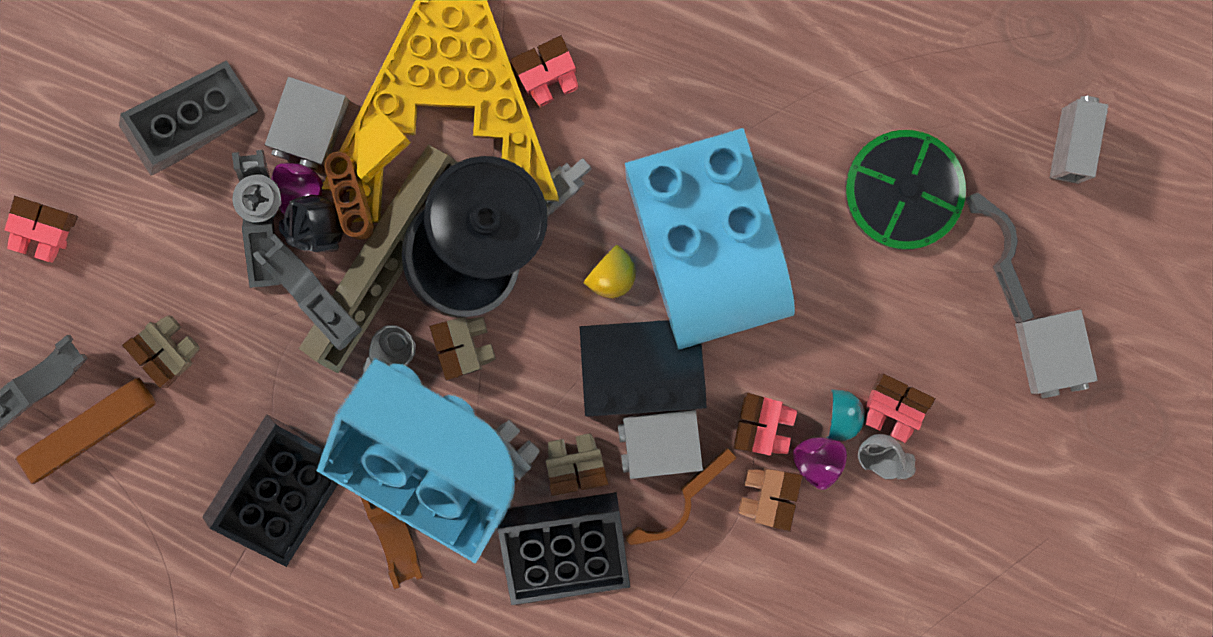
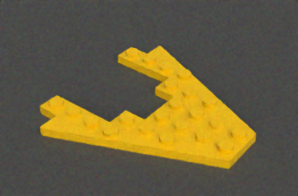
M415 0L339 151L347 154L357 164L359 131L363 128V122L374 113L379 114L382 111L404 135H415L417 106L475 108L474 138L503 139L502 158L517 164L528 172L541 189L545 201L559 202L556 187L488 0ZM346 160L336 164V174H342L347 170ZM384 168L368 183L362 180L374 223L380 221ZM326 176L323 182L322 189L325 191H331L328 178ZM354 189L346 191L350 192L349 203L355 199L356 192ZM357 218L353 222H364L363 218Z

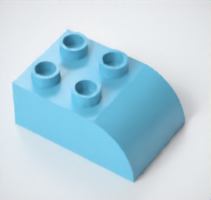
M744 128L625 163L626 181L678 350L794 316V298L786 261Z
M376 358L337 412L317 472L475 564L510 503L514 487L513 466L503 441L487 423L475 416L473 408L466 401L453 395L441 397L422 386L417 374L408 367L401 364L388 366Z

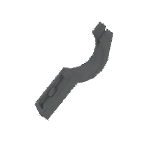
M256 150V155L240 156L239 152L232 153L233 166L239 182L251 175H263L270 178L264 150ZM260 188L256 196L246 197L254 203V208L258 207L261 202H269V200L261 196ZM274 216L266 222L252 223L243 219L242 234L249 287L280 285L281 283L253 256L256 251L264 256L275 245L270 239L275 234Z
M980 193L967 197L965 200L970 212L992 218L1000 226L1004 235V250L1000 260L993 265V268L1015 322H1024L1034 318L1011 262L1018 242L1014 224L1007 214Z
M274 234L270 239L275 245L264 256L258 251L253 256L287 289L297 301L302 311L330 342L341 351L363 329L325 289L314 273Z
M66 335L57 342L54 351L41 363L21 376L12 379L0 389V431L34 403L43 399L68 381L86 362L87 356L80 354L72 343L73 338L71 335Z

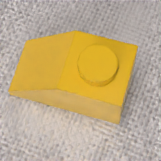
M382 111L379 114L374 113L363 122V128L359 131L357 175L366 183L411 143Z

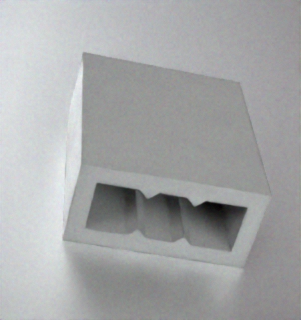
M288 77L265 146L272 149L271 155L289 160V157L293 156L301 159V165L317 170L318 165L325 167V160L333 151L350 100L345 95Z
M1081 96V99H1077L1062 108L1050 179L1080 184L1096 176L1108 104L1099 103L1100 99L1096 97Z
M1082 310L1015 323L1031 394L1041 393V398H1048L1060 395L1059 389L1070 387L1071 392L1085 390L1089 388L1088 383L1098 381Z
M696 410L624 417V424L618 425L620 443L626 442L627 454L621 455L623 473L629 472L630 479L703 471Z

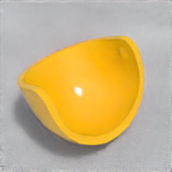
M615 245L583 283L594 293L604 298L620 297L626 294L634 284L636 278L635 265L631 257L619 245Z

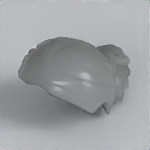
M396 325L384 326L376 331L370 343L369 357L363 364V371L366 372L375 358L388 366L392 364L408 365L414 357L416 344L412 335Z
M885 434L872 435L859 447L858 460L865 470H872L884 479L897 478L906 480L916 472V459L914 455L905 453L898 441L891 436Z

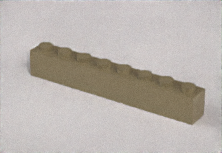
M427 145L373 230L372 235L368 238L332 295L363 330L340 351L314 324L299 347L301 351L314 361L339 373L403 272L402 246L409 225L418 213L425 208L429 192L436 180L449 167L458 163L456 160L440 150Z

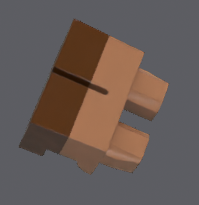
M765 467L763 470L747 469L744 485L759 488L757 500L741 497L738 512L753 518L755 523L791 532L796 505L787 501L771 499L770 497L797 502L803 475Z

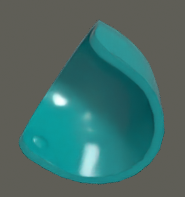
M831 389L833 394L830 432L826 438L846 441L855 437L861 431L865 422L864 406L854 394L844 390Z

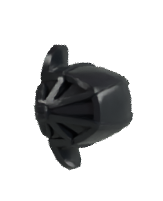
M306 195L289 201L285 218L279 222V231L285 237L286 242L290 246L303 251H338L339 243L344 235L335 203L319 195Z

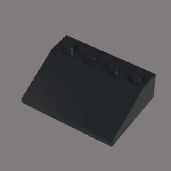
M669 320L579 326L585 417L707 408L702 344L678 350Z
M266 414L202 516L209 529L287 567L338 483L317 472L324 447L292 427Z
M617 492L507 508L497 525L511 605L630 588Z

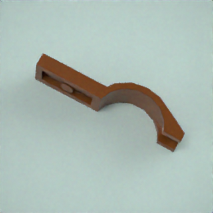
M725 448L703 468V471L698 472L681 488L684 496L683 511L679 519L670 528L661 531H646L636 527L626 536V541L632 546L667 539L679 532L688 521L692 507L691 498L736 459L735 455L728 448Z
M361 497L368 519L372 523L383 547L388 563V574L393 588H400L401 582L414 577L417 580L423 579L417 551L407 524Z

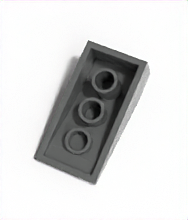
M226 60L121 113L119 127L150 176L179 162L258 112V109Z

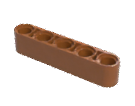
M134 379L22 452L15 460L30 483L35 484L151 409L157 402L142 379Z

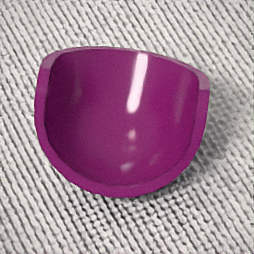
M281 163L273 170L271 180L276 183L281 191L282 204L279 206V209L283 214H285L291 200L306 195H322V180L311 168L301 164Z
M815 437L803 441L793 450V460L799 472L817 489L825 490L838 480L845 468L847 453L845 446L839 441Z

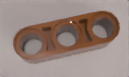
M340 151L333 152L326 158L324 165L341 227L348 236L356 240H365L372 235L374 222L362 180L357 175V164L347 154ZM346 160L347 170L342 174H336V164ZM349 189H354L356 192L355 199L351 203H344V193ZM357 218H363V229L354 233L351 229L352 222Z

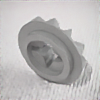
M251 175L245 177L234 189L232 197L234 209L240 217L249 222H266L276 215L279 206L282 204L281 191L276 183L266 176ZM260 188L261 196L269 200V202H261L258 207L254 208V203L246 197L256 196Z

